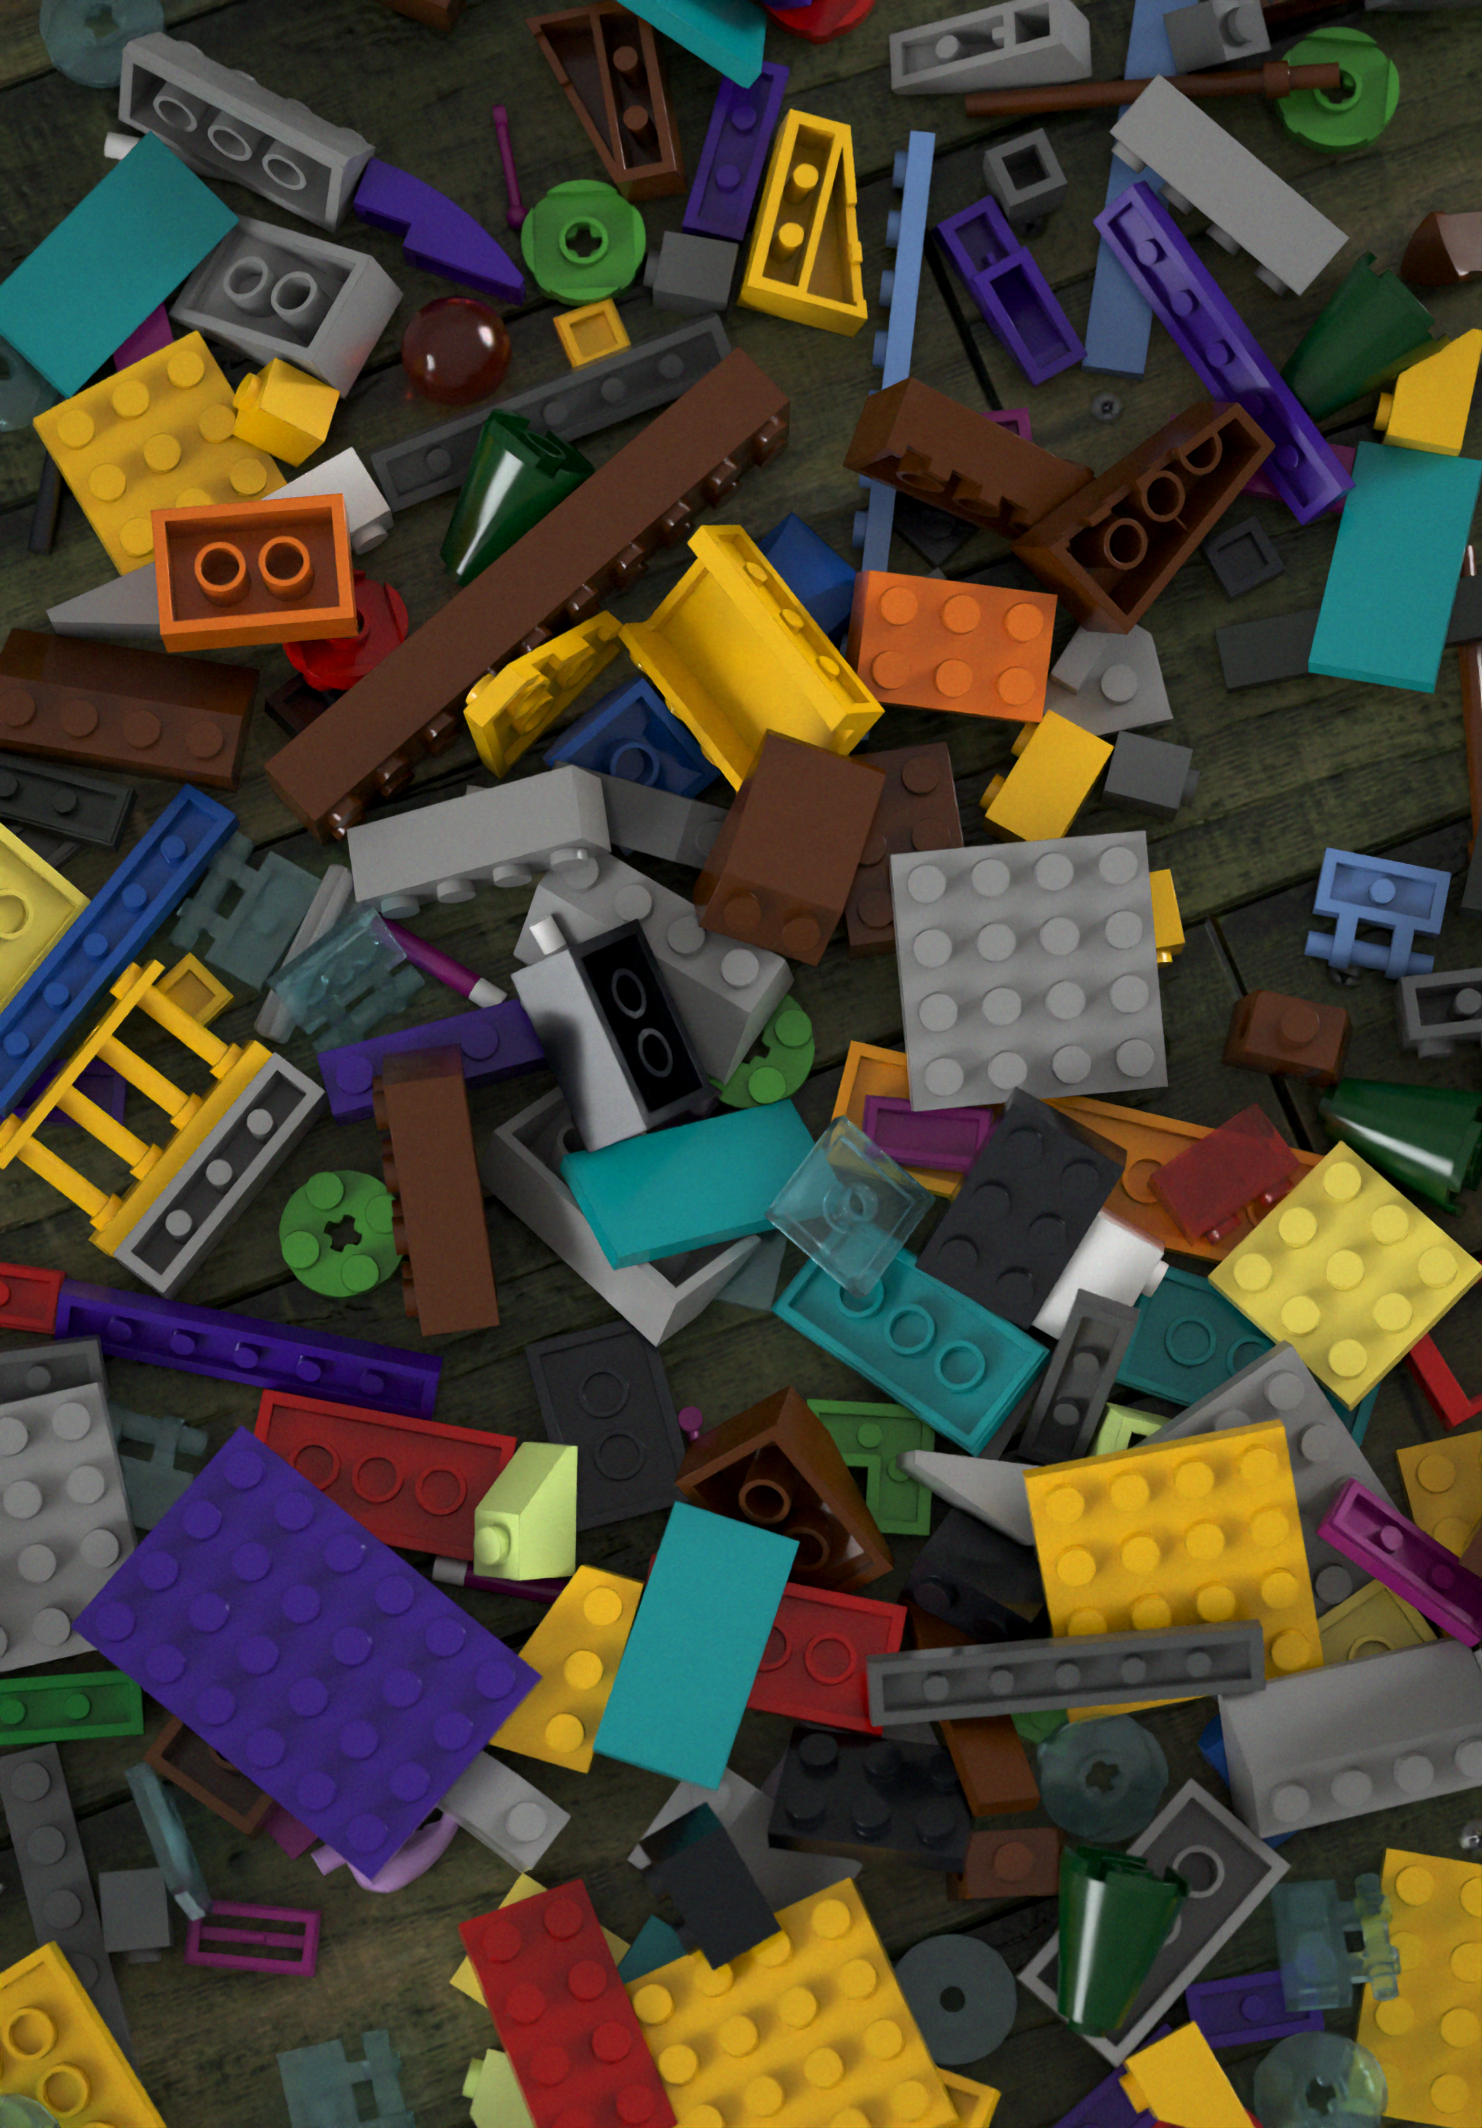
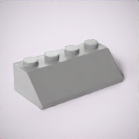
M158 31L129 41L123 49L119 120L145 134L151 130L164 144L195 159L201 164L330 233H336L354 206V198L370 159L375 156L376 147L367 143L354 130L345 127L339 128L314 115L303 103L295 99H284L258 85L247 73L240 70H230L207 58L197 47L188 42L176 41Z
M609 853L589 858V865L578 870L564 872L552 869L547 870L537 886L513 954L515 958L528 966L546 959L529 926L549 914L552 915L570 948L638 918L705 1073L726 1086L795 981L785 959L769 950L699 927L695 906Z
M557 1086L493 1131L479 1166L481 1182L657 1347L701 1314L758 1248L761 1239L756 1234L613 1271L559 1169L564 1155L586 1150L587 1148L580 1133L572 1123L569 1107L560 1087ZM642 1131L623 1140L646 1135L647 1133Z
M1454 1636L1265 1680L1266 1690L1217 1695L1234 1815L1260 1839L1482 1785V1674L1472 1649L1468 1648Z

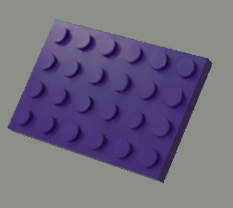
M242 1425L70 1625L80 1636L371 1882L379 1876L543 1679L542 1675Z

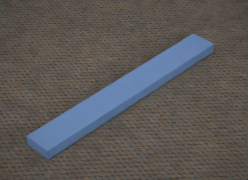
M1135 0L1124 80L1153 78L1158 74L1162 77L1178 75L1163 14L1198 4V0ZM1131 105L1120 106L1118 121ZM1115 138L1114 146H1115V144L1119 141V140L1116 139V138ZM1113 153L1105 209L1131 184L1145 180L1168 212L1169 200L1158 191L1166 181L1148 165L1138 174ZM1101 234L1084 345L1088 356L1082 359L1081 371L1143 380L1153 308Z

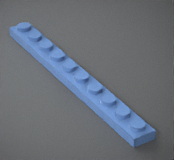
M911 131L909 150H896L892 188L904 189L902 211L889 210L885 247L897 248L895 271L883 269L879 307L891 308L888 331L876 329L872 367L884 368L882 390L909 377L935 133ZM869 389L868 396L879 392V390ZM860 474L858 487L871 490L868 512L857 510L855 512L852 548L864 549L861 572L867 570L887 572L896 490ZM845 632L842 634L840 654L844 659L846 657L848 633ZM869 731L853 748L852 753H867Z

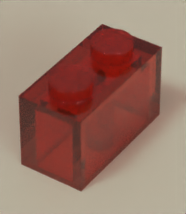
M1255 1102L1151 1174L1146 1185L1191 1247L1204 1238L1213 1246L1243 1225L1237 1215L1256 1201L1260 1203L1263 1209H1266L1290 1193L1295 1188V1185L1289 1178L1296 1174L1301 1163L1257 1102Z

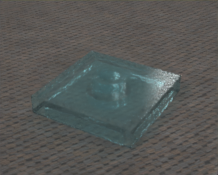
M843 1115L833 1119L767 1209L764 1216L858 1299L869 1294L933 1205L936 1198Z

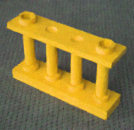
M155 959L147 960L142 967L132 962L123 971L109 990L117 998L22 1118L20 1119L14 1113H11L0 1125V1169L4 1170L14 1156L19 1158L92 1216L89 1223L97 1229L88 1240L105 1254L114 1258V1251L273 1055L256 1040H246L241 1047L234 1042L229 1046L226 1045L155 988L152 983L165 968ZM135 1005L212 1065L209 1072L216 1079L201 1098L194 1092L189 1096L186 1095L112 1035ZM95 1055L172 1115L169 1122L176 1129L161 1148L154 1142L147 1146L72 1086L73 1082ZM55 1105L132 1166L129 1172L136 1177V1180L121 1198L115 1193L109 1196L104 1194L31 1136Z

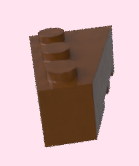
M608 0L526 18L527 25L625 200L630 204L689 192L662 32L616 0Z

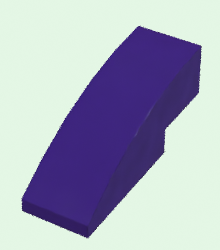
M371 157L353 201L358 222L404 238L402 247L406 265L522 307L526 298L524 277L501 246L474 218L444 194L411 174Z
M991 194L930 230L972 302L1032 387L1088 356L1026 246L1021 248Z

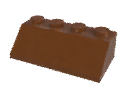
M12 628L0 654V752L13 756L183 785L188 783L195 787L237 794L260 670Z

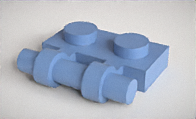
M1327 847L1323 855L1312 913L1337 918L1334 935L1309 930L1304 955L1327 959L1328 966L1347 970L1349 964L1384 971V978L1398 981L1400 977L1431 974L1434 956L1412 952L1413 935L1435 939L1440 935L1452 873ZM1357 923L1393 930L1390 947L1354 940Z

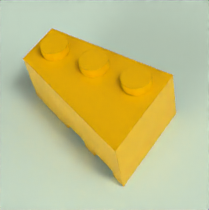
M790 109L777 130L735 305L852 338L857 335L868 320L866 300H863L860 267L863 260L861 242H858L855 212L857 194L850 125Z
M589 1564L580 1566L518 1654L522 1660L542 1675L543 1679L490 1741V1745L586 1774L592 1769L596 1752L592 1751V1747L643 1598L645 1581Z

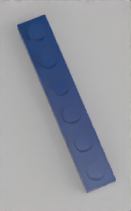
M186 783L0 1014V1115L5 1118L10 1115L113 986L115 981L239 828L240 823L235 813Z

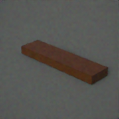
M901 1590L897 1604L908 1607L904 1624L914 1651L981 1645L977 1640L903 1597ZM1011 1714L939 1720L973 1817L1036 1809L1041 1796Z

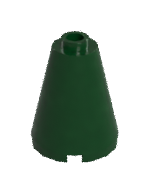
M1368 250L1357 259L1279 372L1306 414L1310 415L1318 423L1398 378L1399 374L1415 364L1441 352L1451 342L1446 333L1440 335L1436 340L1427 330L1436 323V320L1389 269L1377 276L1369 268L1377 257Z
M492 409L488 418L484 421L439 553L442 560L447 564L444 569L445 574L464 588L596 471L594 466L578 450L549 430L545 437L533 431L525 430L531 420L505 409Z
M1344 1077L1338 1087L1328 1085L1317 1112V1121L1325 1123L1324 1137L1335 1144L1342 1140L1371 1167L1444 1214L1459 1219L1466 1212L1469 1206L1457 1201L1464 1188L1476 1192L1482 1180V1092L1354 1077Z
M1077 1845L1075 1853L1068 1846L1063 1847L1059 1865L1057 2012L1069 2019L1067 2025L1069 2030L1089 2037L1105 2038L1108 2029L1117 2030L1123 2027L1190 1895L1192 1880L1189 1876L1166 1865L1164 1877H1159L1153 1874V1869L1146 1866L1148 1859L1116 1850Z

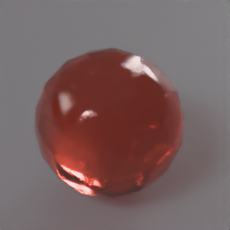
M461 295L437 298L421 308L407 324L400 348L403 370L416 391L435 404L452 408L476 405L491 396L507 378L513 358L510 333L498 313L478 299Z

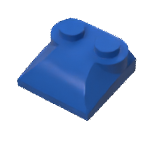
M790 512L757 547L834 644L849 627L855 575L858 572L797 514Z
M635 676L605 695L554 741L542 758L550 770H552L554 759L693 798L721 774L717 767L704 757L699 745L670 712L645 679L640 676ZM616 845L625 856L634 851L633 849Z

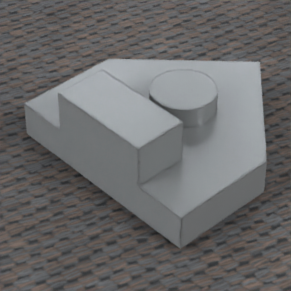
M1136 624L1128 635L1087 632L1080 625L1049 675L1043 717L1049 709L1100 739L1118 734L1119 730L1127 732L1145 727L1149 729L1171 724L1173 717L1152 634Z

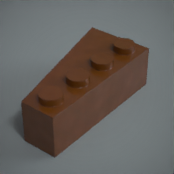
M913 377L906 378L867 397L843 463V467L1013 542L1096 479L1094 471L1088 466L1053 455L1034 442L1011 432Z
M1195 402L1016 539L1009 547L1052 594L1058 595L1057 600L1087 632L1128 635L1276 445L1238 402Z

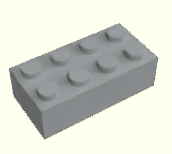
M1192 1778L1186 1780L1124 1851V1853L1148 1859L1146 1866L1153 1869V1874L1159 1877H1164L1166 1865L1181 1871L1191 1878L1192 1886L1190 1895L1123 2027L1117 2030L1108 2029L1105 2038H1094L1076 2033L1109 2064L1115 2067L1122 2063L1291 1867ZM1057 1928L1014 1979L1062 2022L1068 2025L1069 2019L1057 2012Z

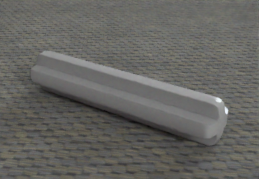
M334 863L329 866L254 1023V1030L259 1035L281 1044H285L289 1040L356 899L351 869Z

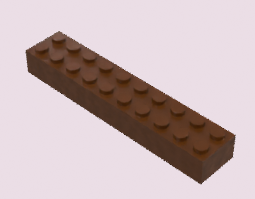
M739 346L265 763L263 767L273 793L323 848L334 838L340 843L347 840V829L361 826L366 822L368 816L364 813L365 810L381 796L387 801L396 797L414 779L415 774L411 770L429 754L434 759L439 758L460 739L462 732L458 728L466 722L463 712L468 706L466 698L472 688L484 676L493 674L496 677L507 664L580 625L585 620L600 614L603 608L599 603L616 588L624 593L638 583L649 570V566L645 562L663 546L668 551H672L682 544L696 527L692 521L708 506L718 510L727 504L742 487L739 479L757 464L761 469H764L772 464L789 444L785 438L789 436L790 399Z

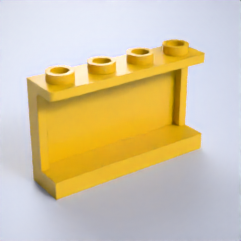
M701 525L687 542L698 557L697 560L645 622L625 623L619 631L618 636L629 649L632 662L652 679L664 695L667 708L690 729L701 744L700 749L704 757L721 770L736 790V795L767 728L847 756L885 710L742 526Z

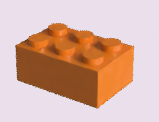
M343 493L151 510L160 634L168 653L358 636L349 518Z
M874 570L858 572L855 575L845 660L880 705L1024 724L1042 723L1058 595Z

